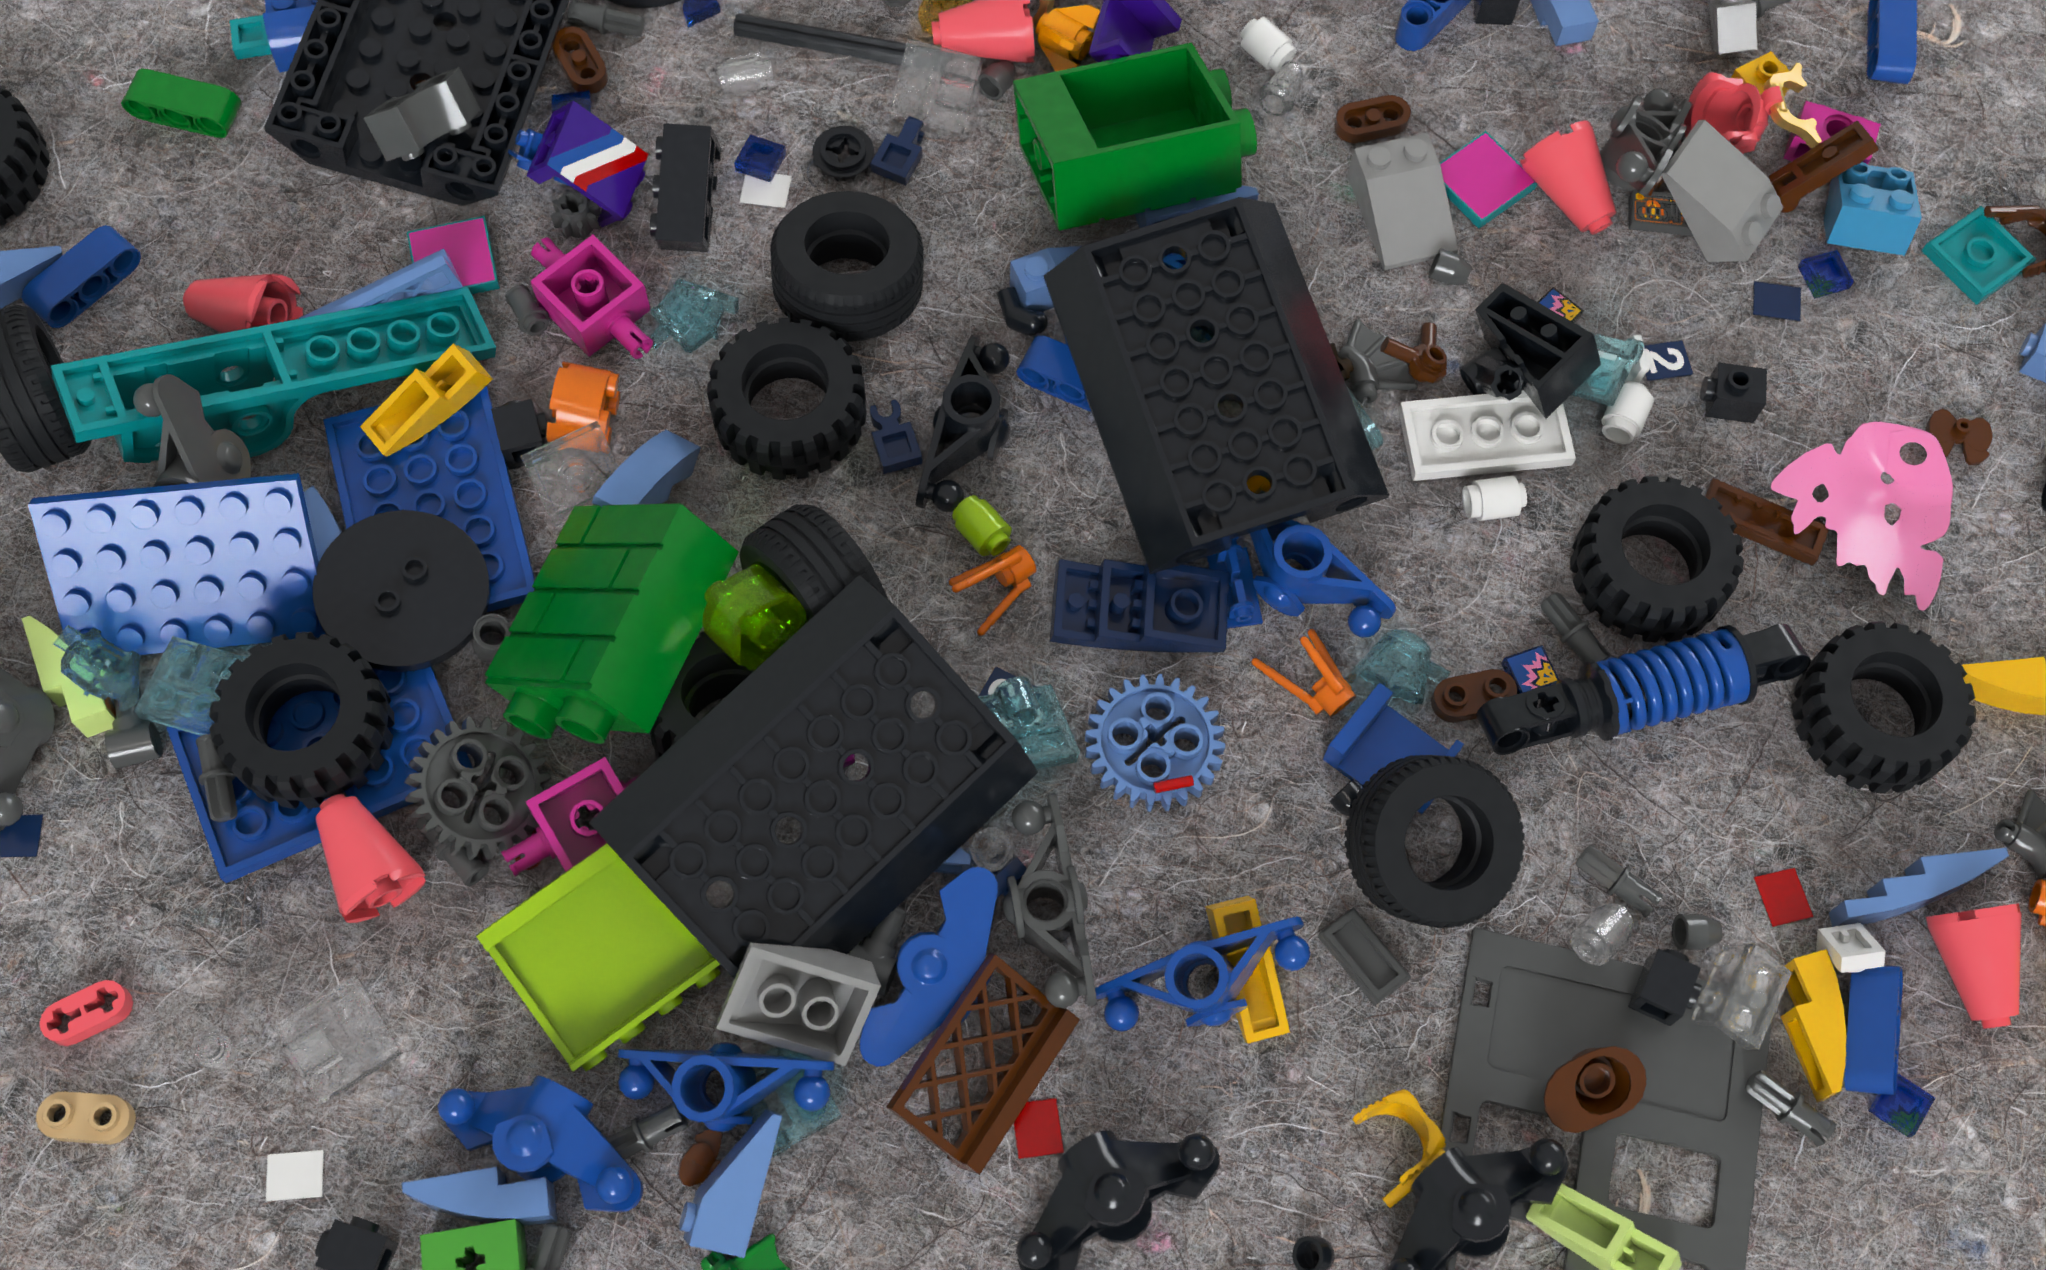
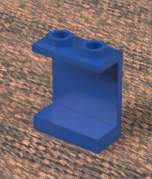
M1379 683L1331 741L1323 760L1348 779L1352 780L1355 778L1362 786L1366 781H1370V777L1374 773L1377 774L1379 769L1386 767L1387 764L1395 762L1397 759H1404L1405 757L1415 755L1457 757L1464 744L1457 739L1448 750L1388 706L1393 692ZM1434 799L1422 805L1417 811L1423 814Z

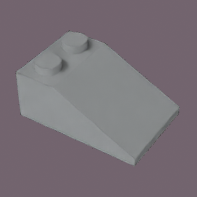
M1706 120L1697 121L1661 174L1707 262L1748 261L1784 208L1769 177Z
M1428 133L1354 148L1347 177L1383 271L1433 260L1440 248L1457 254L1458 245L1441 165Z
M750 943L715 1024L716 1029L822 1060L835 1061L836 1064L846 1066L881 984L873 963L831 949Z

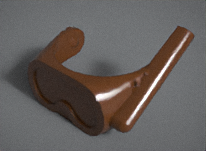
M2039 205L1986 206L1984 208L1985 217H1999L2002 225L2026 220L2029 226L2036 228L2046 236V208H2041ZM2046 259L2024 268L2021 271L2023 277L2027 278L2030 276L2031 278L2036 274L2038 276L2042 272L2045 273Z

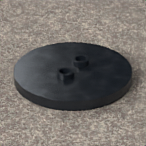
M399 510L379 513L348 527L324 552L317 566V575L314 576L313 581L314 607L325 634L336 637L340 644L348 643L357 649L362 658L366 659L372 668L390 672H406L428 668L458 653L473 638V626L479 618L486 615L490 601V580L487 566L482 553L474 541L462 529L450 521L420 511Z

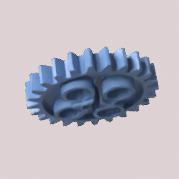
M1142 674L1140 675L1138 687H1134L1128 679L1123 680V693L1121 694L1111 687L1108 690L1110 703L1099 699L1096 704V710L1100 715H1089L1088 725L1094 729L1086 730L1085 741L1093 745L1086 748L1085 756L1089 759H1097L1091 764L1090 772L1091 774L1105 773L1101 779L1100 787L1103 789L1114 784L1116 787L1113 799L1118 800L1125 793L1130 795V808H1133L1139 799L1145 800L1147 812H1151L1155 801H1161L1164 810L1169 811L1171 799L1176 798L1184 807L1188 801L1187 792L1189 791L1199 798L1203 791L1200 782L1212 785L1215 776L1210 770H1220L1222 760L1216 755L1224 753L1225 743L1217 740L1223 736L1224 727L1213 725L1217 721L1219 713L1217 710L1205 712L1209 701L1207 696L1197 701L1193 699L1196 688L1194 685L1187 688L1184 692L1179 690L1180 678L1176 677L1170 686H1165L1162 674H1158L1155 684L1149 685L1147 678ZM1151 708L1162 709L1167 714V717L1162 720H1155L1149 717L1146 712ZM1182 719L1184 721V724H1180L1172 730L1170 729L1171 725L1177 720ZM1121 733L1129 734L1134 738L1135 742L1131 745L1123 746L1114 740V736ZM1163 737L1162 746H1160L1156 741ZM1148 738H1149L1152 742H1155V743H1152V744H1151L1149 747H1147V749H1146L1147 740H1148ZM1179 739H1187L1196 748L1185 752L1177 748L1174 742ZM1137 755L1139 756L1138 760L1132 765L1128 766L1125 764V761H1129ZM1146 765H1156L1161 768L1163 775L1152 778L1144 774L1142 768ZM1188 775L1193 777L1194 786L1156 794L1154 792L1153 783Z

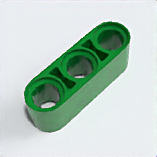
M141 68L137 70L121 101V105L130 115L144 121L215 138H225L238 114L242 101L234 92L218 85Z

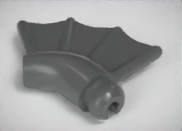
M1357 319L1353 324L1347 344L1338 353L1340 359L1346 357L1354 366V371L1350 373L1352 389L1356 393V399L1362 403L1363 398L1367 397V402L1371 403L1376 400L1378 389L1416 390L1418 385L1409 374L1408 363L1380 351L1382 342L1389 336L1369 330L1361 320Z
M2028 790L2017 821L2014 823L2010 819L2000 820L1995 827L1994 835L1997 840L2005 842L2004 844L2007 848L2025 858L2032 866L2037 878L2043 879L2046 878V804L2035 794L2034 790Z

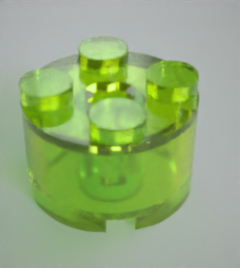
M757 564L735 573L725 581L714 582L705 593L707 605L702 621L705 633L734 662L740 666H746L749 670H755L806 622V611L798 599L768 571Z

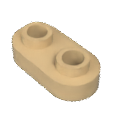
M66 1091L53 1093L44 1099L36 1114V1123L39 1130L54 1140L64 1142L116 1144L128 1137L136 1121L134 1108L129 1102L116 1095ZM65 1107L66 1113L64 1118L55 1122V1112ZM111 1110V1120L105 1125H100L101 1115Z

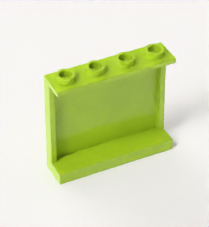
M608 843L476 934L477 939L491 955L573 1072L580 1066L585 1072L592 1069L608 1056L604 1050L606 1047L619 1038L623 1044L627 1043L646 1028L642 1021L656 1011L661 1016L667 1014L683 1002L680 994L695 983L698 989H700L721 974L717 968L720 963L625 864Z

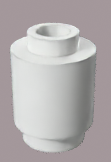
M1262 17L1258 21L1255 18L1246 24L1240 34V37L1243 38L1240 45L1241 48L1267 70L1273 69L1276 73L1281 72L1287 67L1297 51L1292 46V40L1266 17Z
M1628 382L1616 386L1602 418V433L1606 438L1619 444H1629L1641 434L1654 403L1652 394L1644 385L1637 382Z
M1513 475L1475 480L1472 485L1463 487L1462 502L1464 512L1467 518H1476L1478 521L1519 516L1521 507H1525L1527 504L1526 488L1523 483H1518Z

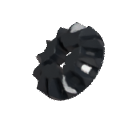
M836 126L829 128L818 136L813 145L814 165L819 167L823 176L831 175L837 182L840 178L850 177L854 181L855 177L861 172L867 173L868 167L874 158L873 143L865 132L856 127ZM845 145H848L850 156H847L845 161L839 162L838 155L845 149Z

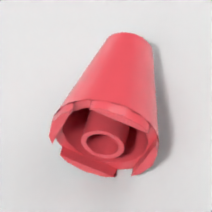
M975 0L938 13L939 21L931 22L933 44H941L942 52L1026 64L1034 63L1032 16H1030V9L1027 4H1031L1030 0Z
M1584 120L1570 125L1573 130L1572 133L1561 135L1559 131H1556L1526 151L1523 155L1525 159L1519 162L1526 173L1580 232L1589 230L1591 235H1594L1613 224L1611 217L1616 214V209L1593 127L1589 121Z
M280 274L195 280L189 285L183 296V303L188 316L220 333L295 320L303 316V307H297L295 294L301 295L299 287L292 278Z
M337 794L321 803V810L317 813L315 820L339 912L347 923H358L380 915L377 907L390 902L393 908L416 894L426 882L424 876L426 875L423 872V868L357 797H345L344 794Z
M2019 903L1926 917L1927 928L1971 1021L1981 1020L1983 1029L2011 1025L2010 1016L2019 1015L2022 914Z

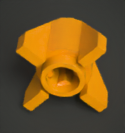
M1087 4L1053 9L1049 14L1044 13L1041 16L1035 32L1038 34L1040 47L1055 71L1080 66L1073 59L1076 58L1081 61L1088 54L1094 33L1089 31L1088 27L1096 28L1101 12L1100 9Z

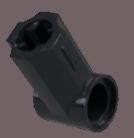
M1496 346L1459 368L1464 383L1473 395L1488 393L1496 398L1503 397L1510 401L1522 394L1521 388L1526 378L1521 368L1509 363Z

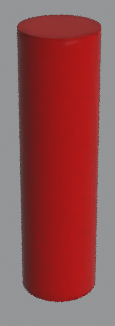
M1192 775L1153 783L1155 794L1194 786Z

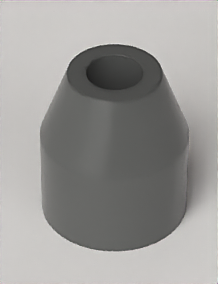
M1005 60L990 64L977 78V86L980 92L991 100H999L1012 86L1016 69L1010 61Z
M1440 248L1432 262L1428 277L1446 285H1464L1472 267L1460 255Z
M1678 914L1673 920L1672 937L1675 946L1680 950H1703L1719 943L1722 939L1723 931L1720 922L1702 914Z

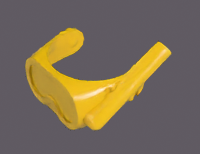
M1406 1089L1395 1091L1383 1097L1380 1102L1378 1100L1373 1105H1368L1367 1108H1363L1360 1113L1358 1112L1352 1118L1354 1123L1358 1125L1376 1115L1396 1116L1411 1125L1419 1136L1422 1145L1421 1161L1406 1171L1399 1178L1400 1183L1382 1198L1389 1208H1392L1411 1192L1410 1188L1415 1179L1428 1165L1445 1153L1444 1149L1446 1147L1445 1138L1441 1130L1422 1110L1416 1098Z

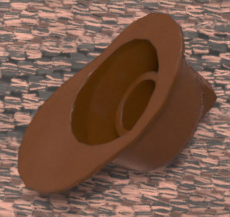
M1608 1046L1584 1049L1574 1055L1570 1061L1555 1070L1547 1082L1544 1093L1545 1112L1551 1123L1562 1131L1579 1133L1590 1130L1634 1109L1642 1099L1647 1085L1646 1070L1639 1057L1626 1048Z

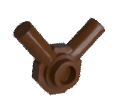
M1427 322L1421 326L1420 345L1414 348L1389 337H1386L1382 342L1380 351L1408 363L1410 375L1418 382H1430L1433 384L1442 380L1446 375L1447 356L1443 349L1436 345L1437 326L1434 323Z

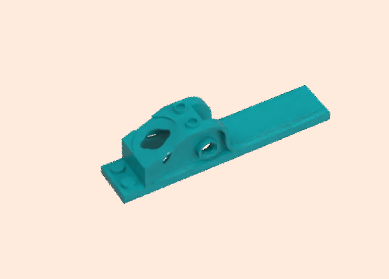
M465 287L51 365V373L76 443L114 436L124 462L150 463L151 461H159L163 425L162 415L158 417L143 416L136 410L133 404V396L136 389L143 384L154 383L155 379L159 376L171 374L200 393L205 420L214 431L227 429L234 432L244 442L250 457H255L281 445L293 430L294 416L298 408L308 399L318 394L407 376L415 369L426 372L452 344L470 351L477 361L495 358L496 346L469 288ZM238 366L233 370L222 372L227 367ZM256 415V416L253 417V418H250V419H247V420H242L243 418H245V417H247V416Z

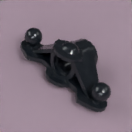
M971 334L952 378L943 392L942 404L936 409L933 417L934 433L918 487L916 507L924 509L928 500H932L937 509L943 512H953L958 504L964 500L963 489L959 483L953 480L938 481L986 451L987 460L995 461L1000 447L1006 444L1010 432L1007 422L1008 410L1004 408L1000 410L998 389L985 373L999 374L1006 369L1010 356L1005 346L999 343H989L980 347V336ZM970 412L978 413L982 416L970 418L964 417L962 414ZM947 442L949 447L944 450L945 444Z
M1111 1130L1100 1131L1080 1140L1069 1148L1058 1161V1168L1062 1173V1177L1036 1227L1031 1232L1025 1233L1018 1241L1016 1254L1020 1269L1076 1270L1083 1244L1093 1237L1099 1235L1101 1238L1112 1243H1126L1137 1239L1147 1230L1152 1219L1151 1202L1165 1194L1193 1200L1200 1196L1217 1174L1220 1167V1156L1217 1148L1207 1136L1198 1133L1187 1135L1182 1142L1177 1143L1121 1141L1117 1139Z
M1543 1138L1536 1141L1531 1147L1518 1151L1466 1156L1458 1147H1454L1443 1153L1428 1165L1411 1185L1410 1191L1417 1197L1418 1203L1397 1252L1387 1270H1446V1263L1458 1253L1471 1258H1485L1497 1253L1508 1238L1511 1208L1519 1202L1552 1204L1566 1177L1568 1169L1566 1151L1563 1146L1554 1139Z

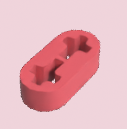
M104 980L97 982L47 1007L41 1015L40 1030L46 1038L58 1045L70 1046L77 1044L126 1019L132 1010V995L126 988L115 981ZM108 993L117 998L112 1002L113 1009L110 1012L98 1008L105 1004L104 996ZM64 1014L73 1019L68 1023L69 1030L65 1033L55 1029L62 1024L61 1016Z

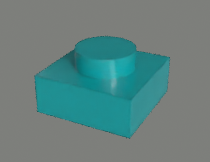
M263 15L230 20L232 50L237 60L272 54Z

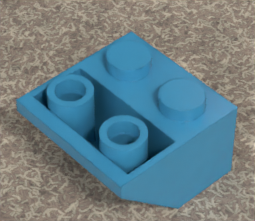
M1861 162L1831 179L1824 215L1827 244L1905 256L1922 219L1914 173L1899 167L1884 168Z

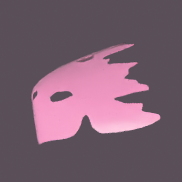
M1875 421L1863 423L1845 442L1840 455L1837 454L1831 443H1825L1801 455L1774 478L1771 483L1772 491L1797 500L1791 515L1794 534L1802 532L1818 516L1825 517V527L1837 533V566H1843L1846 563H1852L1855 566L1865 565L1869 580L1875 584L1876 591L1883 596L1886 594L1888 584L1896 568H1899L1904 578V595H1915L1917 607L1921 611L1926 610L1930 606L1939 586L1943 557L1936 551L1924 550L1920 546L1931 543L1945 535L1950 524L1953 497V482L1942 447L1935 436L1927 431L1899 424ZM1909 442L1921 444L1927 452L1926 460L1918 465L1906 463L1900 457L1901 447ZM1882 472L1891 475L1894 478V482L1885 484L1880 478ZM1820 484H1824L1829 494L1828 498L1823 502H1817L1812 495L1814 488ZM1890 503H1894L1901 509L1900 517L1893 526L1887 523L1884 516L1885 506Z

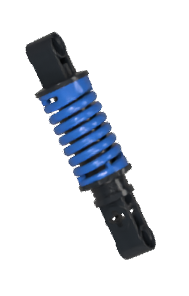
M1776 624L1767 629L1742 635L1735 627L1725 625L1718 627L1715 631L1710 632V634L1702 633L1695 638L1687 637L1679 642H1669L1664 646L1656 645L1649 650L1641 649L1634 654H1623L1619 658L1611 657L1598 662L1594 660L1587 661L1580 667L1578 679L1565 678L1547 687H1538L1528 692L1491 699L1478 709L1476 717L1493 751L1498 755L1512 754L1520 749L1550 743L1569 736L1573 738L1582 737L1591 730L1596 732L1602 740L1609 741L1615 736L1631 732V729L1638 731L1646 725L1653 727L1661 721L1668 723L1675 720L1676 717L1681 719L1687 718L1691 713L1696 715L1702 714L1707 709L1713 711L1725 706L1751 703L1756 696L1757 686L1793 679L1807 670L1811 659L1787 624Z

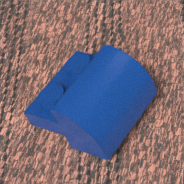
M265 0L266 13H263L269 46L279 73L288 71L317 0Z

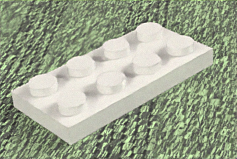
M1522 390V394L1510 401L1503 397L1496 398L1490 394L1405 401L1400 403L1398 409L1413 481L1572 466L1576 459L1563 403L1545 419L1524 390Z

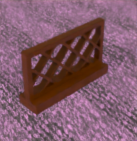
M989 953L886 1108L947 1155V1159L957 1167L980 1175L1080 1019L1068 1009L1053 1006L1042 992L1000 957ZM994 970H996L1005 979L1007 997L988 1000L986 982ZM1016 987H1017L1021 992H1023V994H1018V995H1017ZM1031 999L1042 1010L1032 1025L1021 1027L1018 1002ZM1007 1004L1010 1029L992 1032L989 1007ZM979 1009L981 1035L962 1038V1018L966 1012ZM1011 1036L1012 1056L1007 1063L995 1065L993 1040ZM982 1042L985 1067L966 1071L963 1046ZM953 1048L956 1073L937 1077L936 1057L941 1050ZM986 1075L987 1094L982 1101L970 1103L967 1079ZM957 1081L960 1106L940 1110L938 1085ZM927 1087L930 1112L914 1115L904 1105L915 1089ZM961 1114L963 1131L952 1145L943 1137L941 1118ZM931 1120L932 1128L924 1122Z

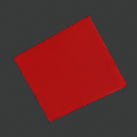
M1795 868L1754 877L1772 927L1814 917Z
M1057 1099L1027 1102L1014 1121L1018 1159L1064 1153Z

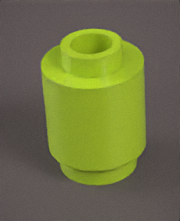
M972 495L961 501L956 509H954L952 518L956 521V529L981 556H988L990 554L996 556L1003 552L1010 544L1011 539L1009 537L1012 533V528L987 500L979 499L976 495Z

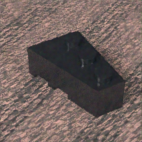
M664 123L663 136H657L656 159L661 160L660 175L655 174L653 178V197L658 199L657 213H651L650 235L655 237V241L661 250L708 252L714 211L713 207H711L712 190H716L718 181L717 176H713L714 160L721 158L722 149L711 126Z
M1503 282L1475 309L1484 339L1491 348L1496 346L1509 363L1521 368L1526 378L1522 389L1545 419L1601 365L1593 333Z

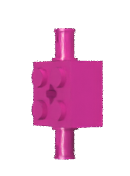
M594 235L588 237L566 255L547 237L541 239V242L547 247L546 249L538 242L533 246L531 256L545 268L543 272L530 281L538 306L547 311L548 316L588 357L614 338L630 352L634 359L643 357V354L638 350L639 347L646 354L650 351L653 340L634 324L651 310L645 285Z
M604 757L525 801L538 827L535 828L537 833L509 849L501 851L507 863L525 854L524 858L509 865L514 876H518L522 871L549 856L552 859L557 857L563 870L566 872L605 845L607 842L595 829L590 831L586 826L577 827L575 822L580 818L579 810L586 808L589 813L595 810L599 813L638 776L625 783L623 780L619 781L608 760Z

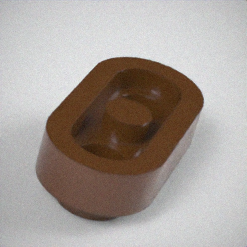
M570 26L560 29L552 48L554 56L570 84L577 92L582 94H594L601 91L608 82L606 65L590 37L579 27Z
M1385 95L1348 103L1338 110L1334 129L1338 137L1348 143H1361L1398 135L1406 129L1411 109L1403 98L1396 95ZM1384 118H1390L1393 121H1387Z
M1489 669L1450 677L1442 680L1436 686L1431 697V706L1434 713L1446 722L1458 723L1477 719L1478 709L1489 700L1516 695L1517 685L1508 673L1499 669ZM1489 685H1499L1503 693H1494ZM1448 693H1458L1462 701L1455 702L1451 700Z

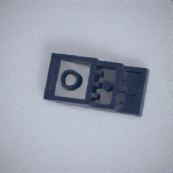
M1059 559L1055 566L1050 642L1129 651L1175 653L1224 652L1227 635L1229 572L1182 564L1150 575L1147 564L1138 565L1104 559L1099 566Z

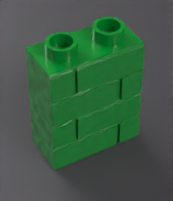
M1192 42L1013 80L1019 147L1028 166H1030V171L1059 231L1098 223L1101 218L1107 221L1143 213L1146 208H1150L1152 211L1191 202V198H1195L1197 201L1236 192V188L1242 187L1241 158L1255 155L1257 151V136L1251 113L1247 108L1232 109L1231 89L1225 71L1222 68L1208 70Z
M681 503L603 505L602 507L599 505L574 506L555 542L558 545L557 548L551 549L532 585L534 591L528 592L508 630L511 632L510 636H505L487 669L485 684L510 701L503 713V717L518 729L539 738L550 739L557 726L578 738L596 744H603L610 730L649 734L739 551Z

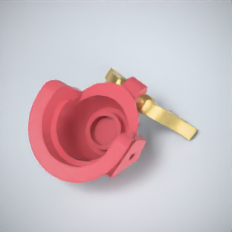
M1796 63L1788 72L1774 74L1765 82L1762 94L1759 93L1756 86L1750 83H1743V79L1726 78L1722 74L1714 72L1707 73L1695 86L1688 100L1692 103V106L1684 120V124L1687 126L1684 132L1685 138L1698 120H1706L1742 154L1755 150L1757 142L1760 141L1766 126L1769 125L1768 115H1770L1779 127L1798 135L1810 148L1816 147L1821 143V138L1815 130L1816 120L1814 118L1808 120L1795 118L1787 109L1782 87H1786L1799 93L1806 87L1807 84L1801 77L1802 65Z

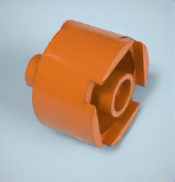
M563 361L562 367H559L552 389L549 409L552 410V417L556 418V422H547V441L596 452L599 450L607 452L612 434V428L609 427L610 415L617 414L620 402V391H617L619 374L609 370Z

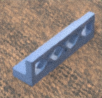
M443 248L300 318L462 288L463 286L449 255Z

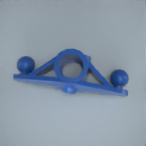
M1289 520L1249 533L1264 575H1257L1254 578V588L1260 597L1277 611L1293 617L1299 616L1304 611L1305 607L1303 604H1353L1356 608L1348 616V625L1352 633L1361 638L1373 636L1381 627V618L1390 619L1396 612L1394 602L1342 554L1321 530L1310 525L1301 524L1295 520ZM1294 559L1308 570H1297L1291 567L1285 560Z
M971 867L940 889L939 893L945 915V920L936 933L919 932L912 935L900 946L896 957L898 959L896 970L903 987L895 1002L872 1007L862 1028L860 1052L869 1064L879 1067L893 1063L941 1026L985 960L998 892V882L994 874L988 869ZM992 975L990 976V978H989L988 981L986 982V987H987V985H988V983H989V981H990ZM971 1011L966 1012V1014L961 1020V1023L964 1022V1020L968 1017Z
M1292 917L1210 941L1191 942L1170 955L1096 987V999H1108L1104 1009L1106 1023L1113 1030L1120 1032L1128 1031L1135 1026L1139 1018V1008L1133 999L1125 996L1124 993L1130 991L1195 1013L1185 1019L1187 1027L1201 1025L1213 1027L1228 1022L1232 1015L1247 1008L1245 999H1235L1272 941L1278 939L1274 956L1277 964L1284 970L1298 971L1308 963L1310 948L1303 938L1295 935V931L1304 926L1302 918ZM1249 947L1235 967L1223 957L1225 954ZM1208 964L1217 967L1219 981L1213 993L1204 999L1196 1000L1193 998L1188 989V979L1192 971L1200 965ZM1165 976V984L1169 993L1146 985Z
M728 1042L716 1043L709 1050L618 1049V1058L629 1059V1065L620 1073L618 1079L619 1089L624 1096L633 1100L645 1098L653 1090L656 1079L671 1096L680 1113L691 1121L703 1122L708 1129L717 1132L731 1131L738 1124H753L754 1116L742 1114L803 1069L804 1076L798 1080L793 1091L795 1101L804 1110L810 1112L818 1111L826 1105L831 1094L829 1084L822 1077L823 1070L835 1069V1061L744 1052L739 1045ZM668 1062H681L682 1064L676 1071ZM751 1067L779 1069L757 1083L756 1075ZM714 1070L720 1072L725 1086L723 1099L718 1105L710 1101L706 1093L707 1079Z
M536 1075L530 1086L493 1092H473L461 1088H453L446 1091L439 1099L438 1112L441 1119L446 1122L449 1129L468 1151L492 1144L498 1161L509 1170L516 1171L526 1181L546 1177L551 1183H554L567 1174L578 1180L584 1207L586 1210L626 1212L636 1207L642 1198L643 1183L640 1177L588 1118L594 1104L574 1091L546 1077Z

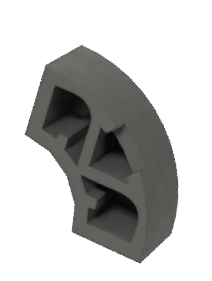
M459 67L415 85L416 90L412 93L398 98L392 97L364 117L386 161L402 157L403 161L414 159L425 152L423 147L448 132L450 135H456L472 126L470 121L481 109Z

